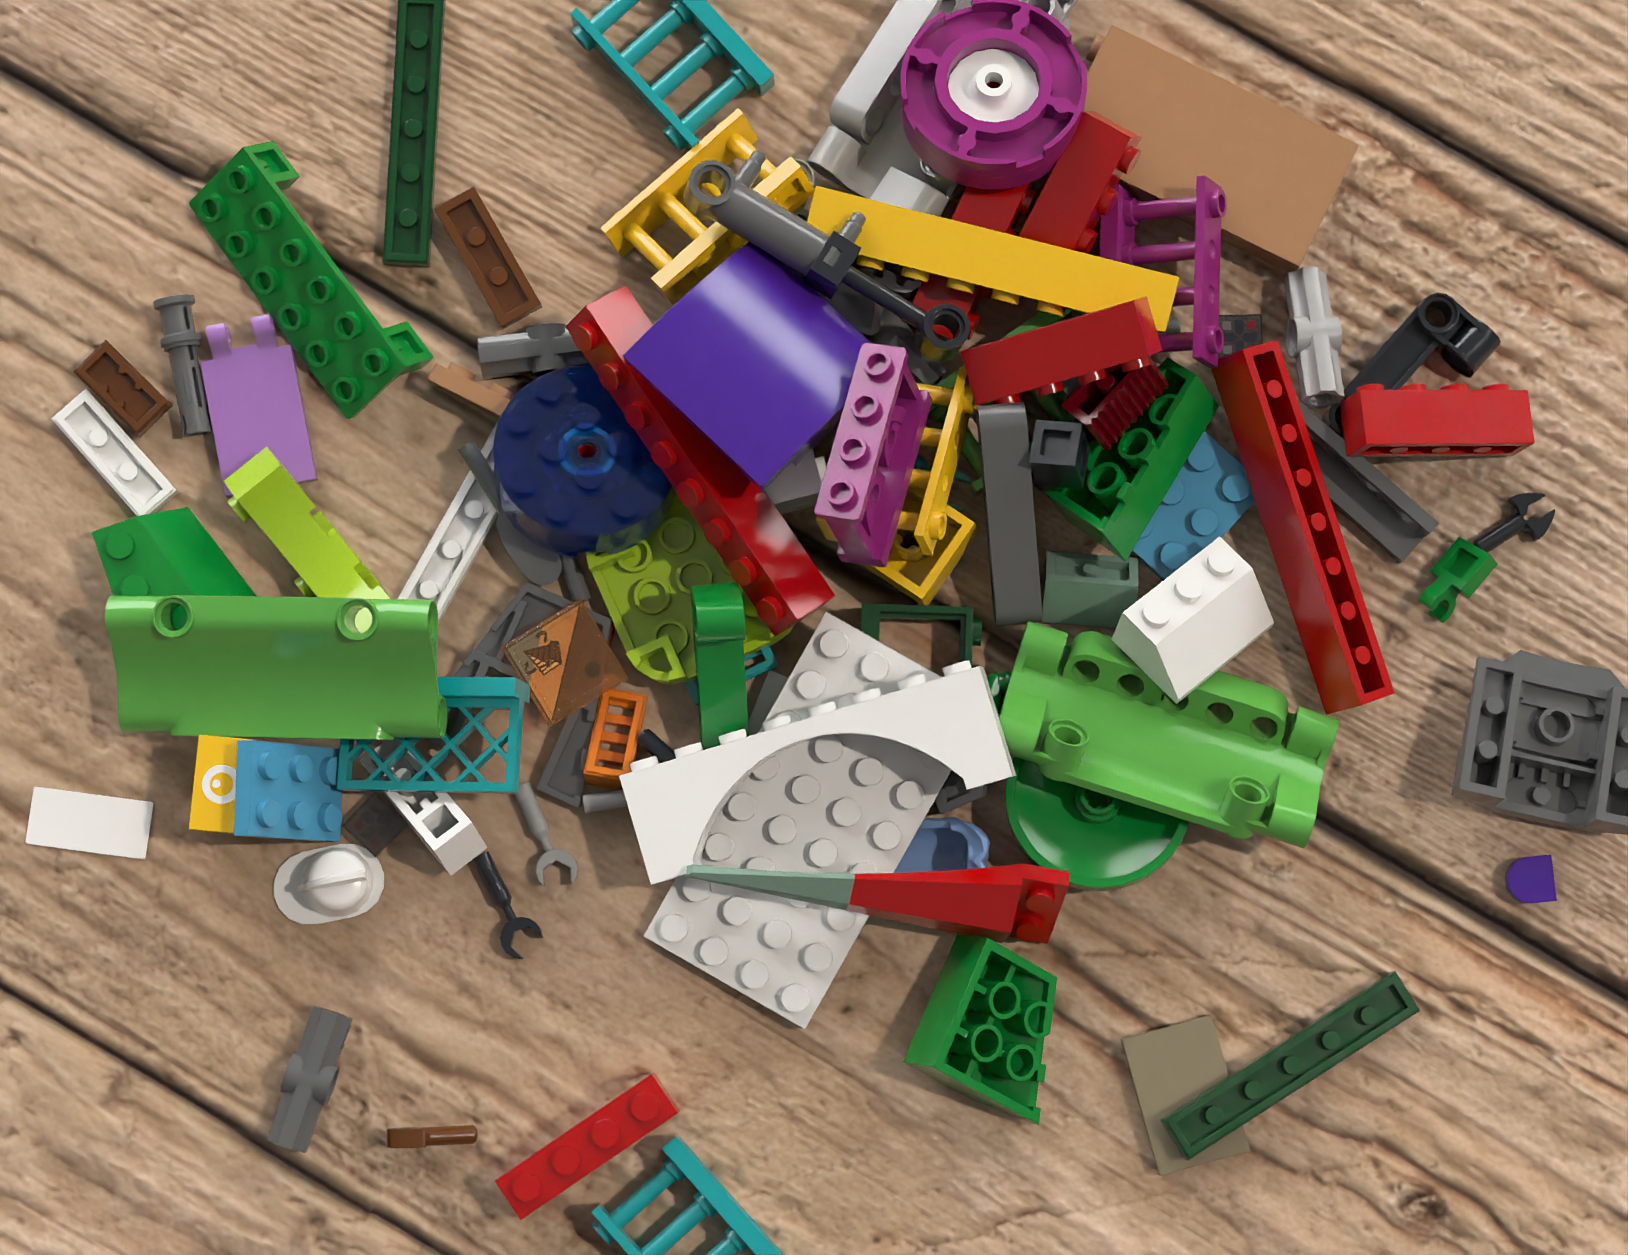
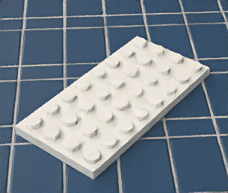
M825 612L764 722L790 715L791 721L794 723L810 718L808 709L822 704L835 702L836 708L840 709L853 705L854 700L852 696L861 692L880 688L881 695L883 696L899 691L897 682L925 674L926 681L928 682L941 678V676L829 612ZM763 724L758 733L765 732ZM851 733L810 739L792 746L766 761L736 789L721 810L709 833L700 858L702 865L804 873H894L952 770L921 750L879 736ZM684 875L675 879L644 937L805 1029L870 915L694 879Z

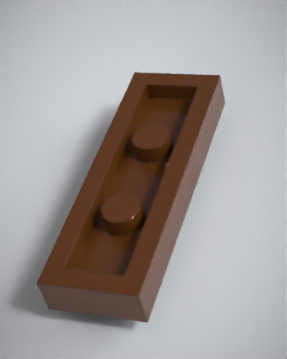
M474 186L434 208L502 329L542 308V304Z

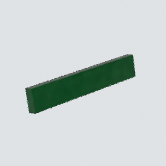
M398 0L383 246L384 265L430 267L446 0Z
M1391 971L1171 1112L1160 1121L1183 1158L1190 1160L1419 1012L1420 1009L1396 971Z

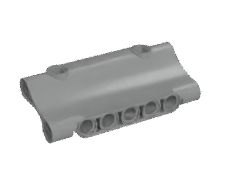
M897 0L836 95L830 109V121L833 127H828L806 161L812 169L860 197L939 217L952 197L964 193L967 186L953 182L931 169L917 155L908 141L901 120L900 80L903 59L912 39L930 19L944 11L946 16L957 10L971 7L972 0ZM1078 0L1018 1L1028 3L1047 12L1069 31L1070 20L1068 15Z

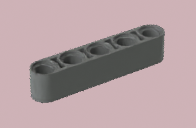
M1024 402L977 406V428L995 625L998 627L1026 624L1028 621L1042 622V601Z

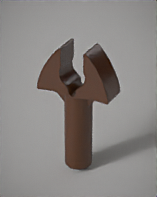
M474 1125L387 1129V1148H425L426 1146L474 1144L477 1141L478 1132Z

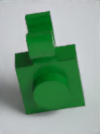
M1459 536L1430 570L1436 581L1422 592L1418 601L1430 609L1428 614L1443 623L1452 615L1458 594L1469 599L1498 564L1491 554Z

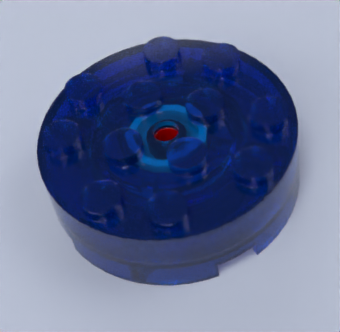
M592 366L567 367L542 375L522 388L508 403L500 417L493 444L496 493L501 507L511 523L535 544L549 551L571 557H578V552H601L607 550L608 555L627 550L646 539L659 527L670 511L676 495L675 488L662 469L653 461L650 451L635 429L628 424L623 411L610 392L601 384L598 374Z

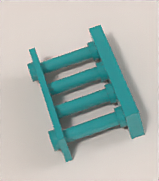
M612 0L590 21L577 7L570 13L573 26L575 27L571 30L574 38L587 52L594 48L666 126L662 133L679 152L684 148L689 151L697 145L699 140L695 137L694 133L743 89L748 92L753 88L762 97L775 85L774 73L706 0H672L669 4L671 9L620 54L602 34L640 0ZM692 21L703 33L699 37L701 43L650 87L632 67L682 23L688 25ZM723 55L734 67L730 70L731 76L680 120L663 100L713 56L718 58Z
M678 1134L662 1148L668 1155L662 1160L664 1166L611 1214L602 1203L591 1212L597 1219L592 1224L597 1233L609 1245L617 1241L628 1255H664L707 1215L713 1217L717 1212L730 1227L724 1231L727 1236L706 1255H734L738 1250L744 1252L748 1248L755 1255H785ZM687 1177L699 1190L693 1196L695 1201L641 1249L623 1227L676 1179L681 1182Z

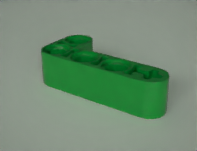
M736 582L691 586L699 728L703 750L719 746L718 737L727 733L745 729L747 737L749 736L743 640H746L745 613L739 584Z

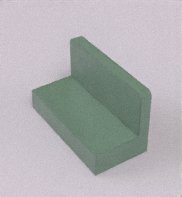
M1046 551L1042 622L1116 628L1122 613L1137 601L1139 588L1138 558L1128 557L1124 561L1118 556Z

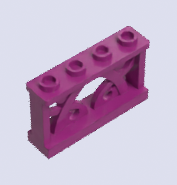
M872 343L862 344L814 509L818 518L825 519L839 543L837 555L844 562L886 568L931 407L932 397L929 391L919 390L907 365L909 355L903 347Z

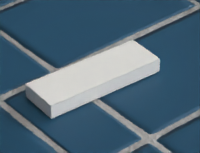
M85 389L51 418L137 516L156 513L179 493L89 390Z

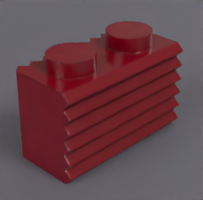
M1150 356L1148 357L1151 365L1123 373L1121 364L1105 368L1106 378L1082 385L1079 384L1060 404L1073 423H1082L1086 436L1102 449L1111 450V444L1117 443L1118 437L1124 436V430L1130 429V423H1135L1137 416H1143V410L1149 409V404L1156 402V396L1162 395V389L1168 388V381Z

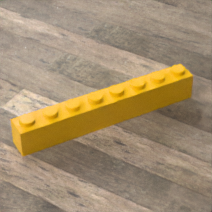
M820 186L815 188L807 222L830 236L833 231L839 233L845 221L849 220L854 212H860L865 216L866 221L855 241V244L861 247L856 262L857 265L881 271L884 269L885 262L902 266L901 276L928 282L930 274L948 278L946 287L972 294L975 285L993 290L992 299L1018 305L1020 297L1038 301L1036 310L1058 316L1064 315L1065 308L1083 312L1084 315L1147 296L1157 331L1166 333L1180 277Z

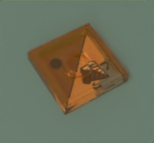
M582 599L577 600L501 647L519 679L530 685V697L549 727L630 679Z

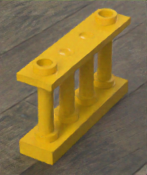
M736 109L724 121L720 122L697 145L600 228L622 258L635 247L659 270L651 279L672 307L709 273L748 243L747 240L717 222L707 228L684 206L685 188L692 170L699 163L706 160H716L728 166L736 158L744 162L746 159H749L753 151L757 150L752 144L758 140V137L743 112L739 109ZM791 156L778 168L766 159L758 174L763 181L754 188L755 191L791 213L798 209L815 192L804 170ZM702 183L698 185L699 190L704 187L713 197L721 195L719 189L714 184ZM669 217L693 240L675 258H672L649 236Z
M964 367L959 368L954 388L916 383L919 390L929 391L932 397L931 404L949 406L943 429L925 427L920 445L937 447L932 470L913 469L908 487L926 489L920 513L901 511L897 529L915 532L914 536L925 555L933 556L936 541L942 540L945 535L947 526L946 504L971 414H976V407L979 406L975 403ZM817 517L816 522L825 538L837 541L825 519Z

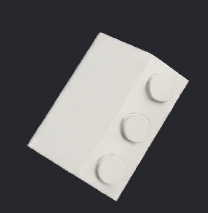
M1218 537L1125 610L1121 615L1111 640L1177 704L1273 626L1274 621L1253 568L1221 537Z

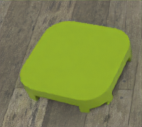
M671 487L618 512L612 509L598 519L600 522L590 536L588 551L585 553L588 568L593 574L625 648L627 657L641 674L652 681L676 685L696 679L691 586L735 582V580L732 578L729 568L714 546L707 541L704 531L689 509L680 501L675 488ZM739 585L745 613L746 640H743L744 657L775 644L788 635L794 625L775 637L768 626L759 618L756 608Z

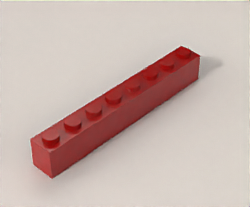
M625 285L586 305L565 327L571 334L576 347L583 352L598 374L601 384L610 392L623 411L628 424L635 429L650 451L653 461L662 469L677 491L680 501L689 509L704 531L707 541L714 546L729 568L732 578L748 596L756 608L759 618L776 637L813 614L836 595L765 490L761 492L625 363L623 355L653 326Z
M1278 340L1242 349L1218 359V368H1211L1325 714L1358 707L1394 694L1392 683Z

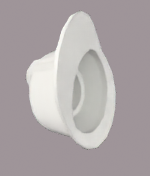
M356 844L332 845L303 851L291 856L280 866L274 879V898L278 908L290 920L300 924H321L358 916L369 911L378 902L384 889V872L379 860L368 849Z

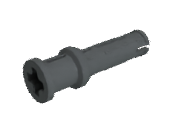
M175 295L153 301L154 309L160 312L164 335L160 339L161 348H164V352L169 353L181 419L182 437L211 433L212 429L207 413L197 352L202 338L201 334L195 331L191 308L195 304L194 295Z

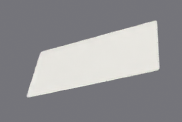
M34 787L25 842L32 845L145 859L154 804L148 801Z

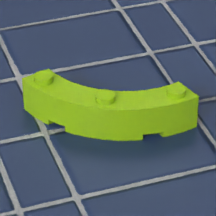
M267 446L223 481L233 494V497L227 501L244 522L252 517L300 575L294 580V583L306 597L390 599L389 594L321 510H318L313 515L310 513L316 506ZM366 607L359 610L355 617V626L359 632L363 633L369 629L372 623V615Z

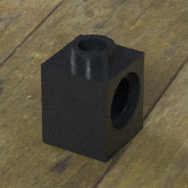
M1036 420L1029 464L1037 486L1084 488L1090 445L1082 423Z

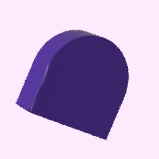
M1551 854L1520 858L1508 867L1505 874V886L1508 893L1515 900L1522 903L1557 901Z

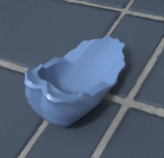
M956 817L925 818L894 873L988 867L987 860L990 842L983 830L970 822Z

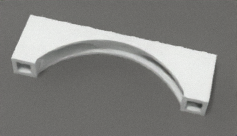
M970 660L942 668L945 677L927 682L925 674L917 675L897 682L899 691L883 696L881 695L880 688H875L853 695L854 704L837 709L835 702L822 704L808 709L810 718L792 723L790 715L764 722L765 732L747 737L745 729L721 735L718 737L720 745L703 750L700 742L674 750L676 759L659 764L657 756L630 763L632 772L621 775L619 778L651 885L686 875L688 865H702L700 858L709 833L721 810L736 789L766 761L784 750L810 739L835 734L854 733L895 740L921 750L945 764L964 779L967 790L1016 776L984 667L972 668Z

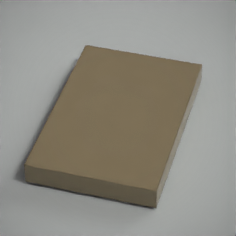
M1206 1015L1121 1039L1153 1157L1160 1176L1250 1151L1242 1125L1190 1160H1185L1160 1121L1171 1112L1229 1076L1212 1015Z

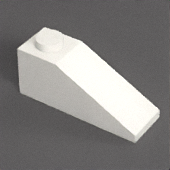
M394 738V740H386L374 750L385 761L402 743L398 738ZM408 751L391 770L401 781H409L423 767ZM369 755L360 760V763L370 775L379 767ZM386 774L379 779L391 781ZM428 775L423 781H434V779ZM384 792L450 876L488 848L473 823L448 793Z

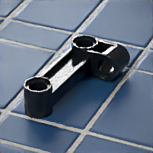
M1444 293L1431 294L1412 311L1347 385L1341 402L1356 393V388L1362 385L1382 384L1384 385V390H1398L1434 350L1440 354L1452 369L1464 377L1471 378L1501 344V341L1489 326L1472 316L1451 296ZM1435 307L1441 310L1445 316L1444 327L1439 328L1430 325L1425 318V309ZM1340 403L1330 405L1323 414L1322 421L1344 439L1343 429L1335 421V412L1341 409Z

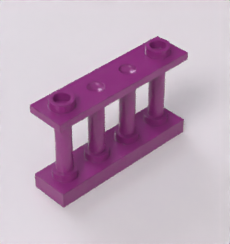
M1197 176L1196 196L1138 202L1133 193L1117 184L1115 190L1119 191V196L1114 207L1107 216L1101 214L1100 257L1137 267L1143 264L1195 260L1194 286L1177 288L1172 306L1194 305L1193 332L1158 334L1163 350L1158 353L1193 350V359L1208 368H1218V353L1222 352L1224 346L1223 331L1219 326L1221 217H1224L1226 214L1227 201L1222 187L1207 176ZM1196 215L1195 241L1137 246L1135 243V225H1138L1140 220Z

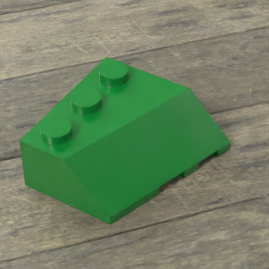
M957 934L903 1062L974 1101L1039 1125L1041 1108L1036 1107L1039 1082H1044L1046 1065L1041 1064L1044 1037L1051 1032L1057 977L987 937Z

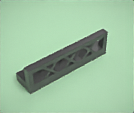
M1298 401L1332 505L1400 564L1439 523L1364 457H1346L1344 439L1303 403Z

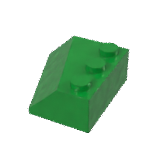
M189 507L136 516L92 532L113 595L256 596L252 588L235 569ZM182 605L176 608L172 618L173 624L178 630L184 627L188 618L187 611Z

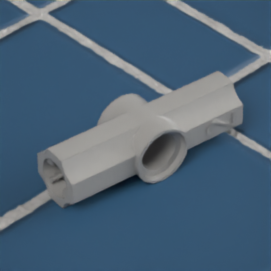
M1302 267L1294 272H1289L1284 279L1290 318L1286 328V348L1289 357L1296 359L1302 403L1309 405L1313 409H1321L1340 403L1344 397L1338 357L1342 347V326L1338 317H1332L1326 272H1321L1318 270V267Z

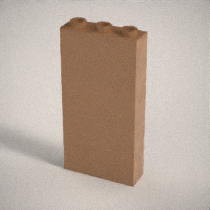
M1111 25L1106 37L1097 34L1086 56V59L1093 63L1087 73L1085 111H1094L1142 137L1136 147L1141 150L1136 165L1128 175L1122 174L1118 184L1133 193L1136 199L1140 201L1194 197L1196 196L1197 176H1207L1222 187L1226 196L1227 210L1225 216L1221 217V240L1288 273L1298 270L1359 144L1114 25ZM1196 215L1175 217L1195 227Z

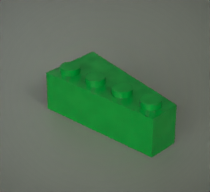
M1168 357L1158 367L1168 381V388L1162 389V395L1156 396V402L1150 403L1149 409H1144L1143 416H1137L1135 423H1130V429L1124 430V436L1118 437L1117 443L1111 444V450L1102 449L1094 441L1089 443L1090 451L1084 488L1049 487L1044 492L1070 524L1124 561L1129 557L1219 407L1196 374Z

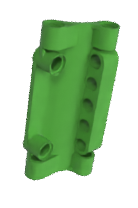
M112 595L107 600L105 626L114 656L118 690V720L123 732L170 733V736L209 735L220 737L368 740L443 738L446 733L447 704L445 698L440 694L438 687V610L434 600L194 595ZM182 605L187 611L188 618L184 627L178 630L174 626L172 618L176 608ZM366 607L372 615V623L367 631L361 633L355 626V617L359 610Z
M1032 621L1027 622L999 714V720L1011 756L1036 763L1038 770L1052 780L1064 781L1212 828L1234 838L1245 839L1256 833L1303 849L1306 847L1316 819L1320 785L1338 730V718L1300 706L1297 707L1294 714L1288 712L1289 703L1287 697L1281 691L1219 670L1176 704L1111 640V636L1099 632L1086 631L1076 635L1072 643L1066 642L1068 633Z

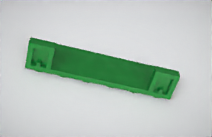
M270 141L242 147L190 200L189 205L347 419L353 418L398 376L422 369L434 357L408 321L382 328L287 200L281 190L289 188L300 176L276 143Z

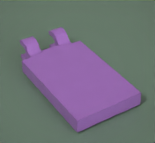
M270 314L252 317V327L257 344L233 349L229 328L225 327L224 323L206 326L213 360L202 361L200 366L222 481L266 446L298 484L318 481L293 347L290 344L278 346L273 318H270ZM223 482L225 496L227 498L233 497V494Z

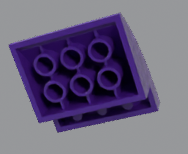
M748 242L709 273L670 308L623 355L626 364L763 492L791 462L797 466L840 421L861 346L864 343L871 342L819 293L804 283V279L791 267Z

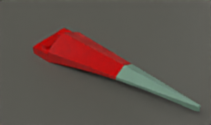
M694 864L688 865L686 870V876L694 879L960 935L987 937L998 943H1003L1007 937L1027 942L1048 944L1069 887L1068 871L1029 864L949 871L861 874L783 872Z

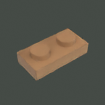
M453 362L450 363L448 369L437 363L435 364L428 377L432 387L498 420L501 419L513 427L515 426L522 410L517 403L513 402L516 397L514 393L495 383H491L489 389L473 382L475 374Z

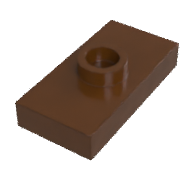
M107 340L99 345L73 371L140 438L173 406Z

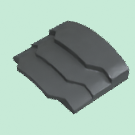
M1523 650L1518 651L1504 661L1481 656L1477 657L1471 698L1467 707L1462 747L1457 755L1451 795L1492 811L1530 821L1572 829L1628 835V689L1624 688L1619 679L1609 669L1564 662Z

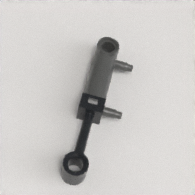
M759 150L752 152L749 159L744 161L735 177L728 166L716 160L701 162L692 170L684 191V203L688 211L695 217L703 220H714L804 275V283L829 299H832L841 283L859 292L916 327V345L920 353L927 359L935 362L947 361L957 354L967 340L970 324L966 314L959 307L951 304H940L926 312L852 267L861 250V247L856 245L855 241L866 221L862 213L854 212L850 219L845 221L839 233L833 231L830 236L751 188L761 171V166L766 160L765 154ZM702 183L714 184L719 189L721 195L707 197L700 192L698 185ZM943 325L947 327L952 333L953 340L943 341L938 339L932 330V326Z

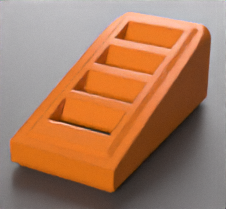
M602 687L583 772L585 783L616 790L623 789L619 776L632 772L630 763L637 760L639 749L637 738L642 732L648 695ZM609 706L635 710L633 717L608 713ZM611 725L630 729V734L605 731V726ZM602 743L625 747L626 752L623 754L601 750ZM601 762L622 766V770L600 767L598 764Z

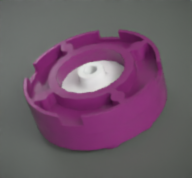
M972 0L971 7L957 10L946 16L944 11L930 19L912 39L901 68V120L907 139L917 155L931 169L943 177L958 184L979 189L996 190L1018 187L1035 181L1052 171L1057 160L1070 143L1080 122L1082 112L1085 111L1086 65L1085 61H1081L1077 50L1072 44V35L1047 12L1018 0Z

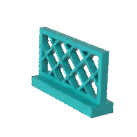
M438 677L439 692L446 700L447 713L451 709H460L470 722L452 739L445 733L441 739L446 745L429 762L414 746L421 738H398L402 745L385 761L371 747L375 740L356 739L358 744L354 747V739H340L337 789L341 791L518 794L524 703H529L530 685L515 677ZM470 710L481 711L476 716H474V714ZM495 710H510L509 728L499 738L495 739L482 723ZM477 729L490 743V746L472 763L458 746ZM508 742V747H507V752H506V751L504 750L503 746ZM366 751L379 767L365 780H351L353 761ZM409 751L423 768L409 781H401L391 768ZM454 752L467 768L453 782H445L436 772L435 768ZM497 752L506 762L505 783L489 782L479 771ZM386 774L391 781L379 779ZM428 775H430V776L434 779V781H423V780H424ZM474 775L479 782L467 781Z

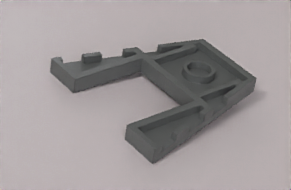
M526 582L490 627L489 632L464 660L462 666L453 677H487L492 667L527 683L506 648L578 604L530 582ZM581 606L559 696V698L572 703L573 706L536 789L576 807H580L585 787L583 772L598 709L612 627L611 618L584 606ZM589 662L599 663L601 666L599 676L591 678L586 674L585 667ZM451 709L447 713L446 733L451 739L465 727L468 720L460 709ZM424 738L441 747L446 745L441 738Z

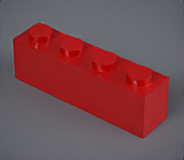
M1083 111L1070 143L1057 160L1018 237L1088 254L1098 236L1094 228L1101 214L1107 216L1118 199L1119 191L1115 190V187L1122 174L1128 175L1139 159L1141 150L1136 147L1142 137L1094 111Z
M1035 181L1018 187L996 190L967 186L951 220L1019 236V232L1014 230L1021 213L1026 216L1029 215L1039 191L1034 189ZM930 274L928 282L922 281L912 303L926 312L940 304H951L959 307L969 320L970 332L967 340H970L981 316L975 313L982 297L989 299L993 290L977 285L974 287L973 294L946 287L948 278ZM907 323L909 327L914 328V329L917 330L916 327H914V326H912L911 324ZM943 325L932 326V330L938 339L943 341L953 340L952 333L947 327Z
M1145 296L960 352L976 405L990 401L994 405L1021 402L1019 393L1032 389L1035 390L1036 397L1064 390L1061 381L1074 377L1078 378L1080 385L1107 377L1105 368L1121 364L1123 373L1151 365L1148 356L1163 350L1148 298Z
M1367 384L1357 387L1356 393L1340 403L1346 457L1514 456L1535 443L1528 390H1509L1508 384L1488 385L1481 390H1468L1466 384H1451L1441 387L1440 390H1426V385L1409 384L1398 388V390H1384V385Z
M653 1072L500 1176L495 1182L519 1219L522 1220L678 1114L680 1110L655 1072Z

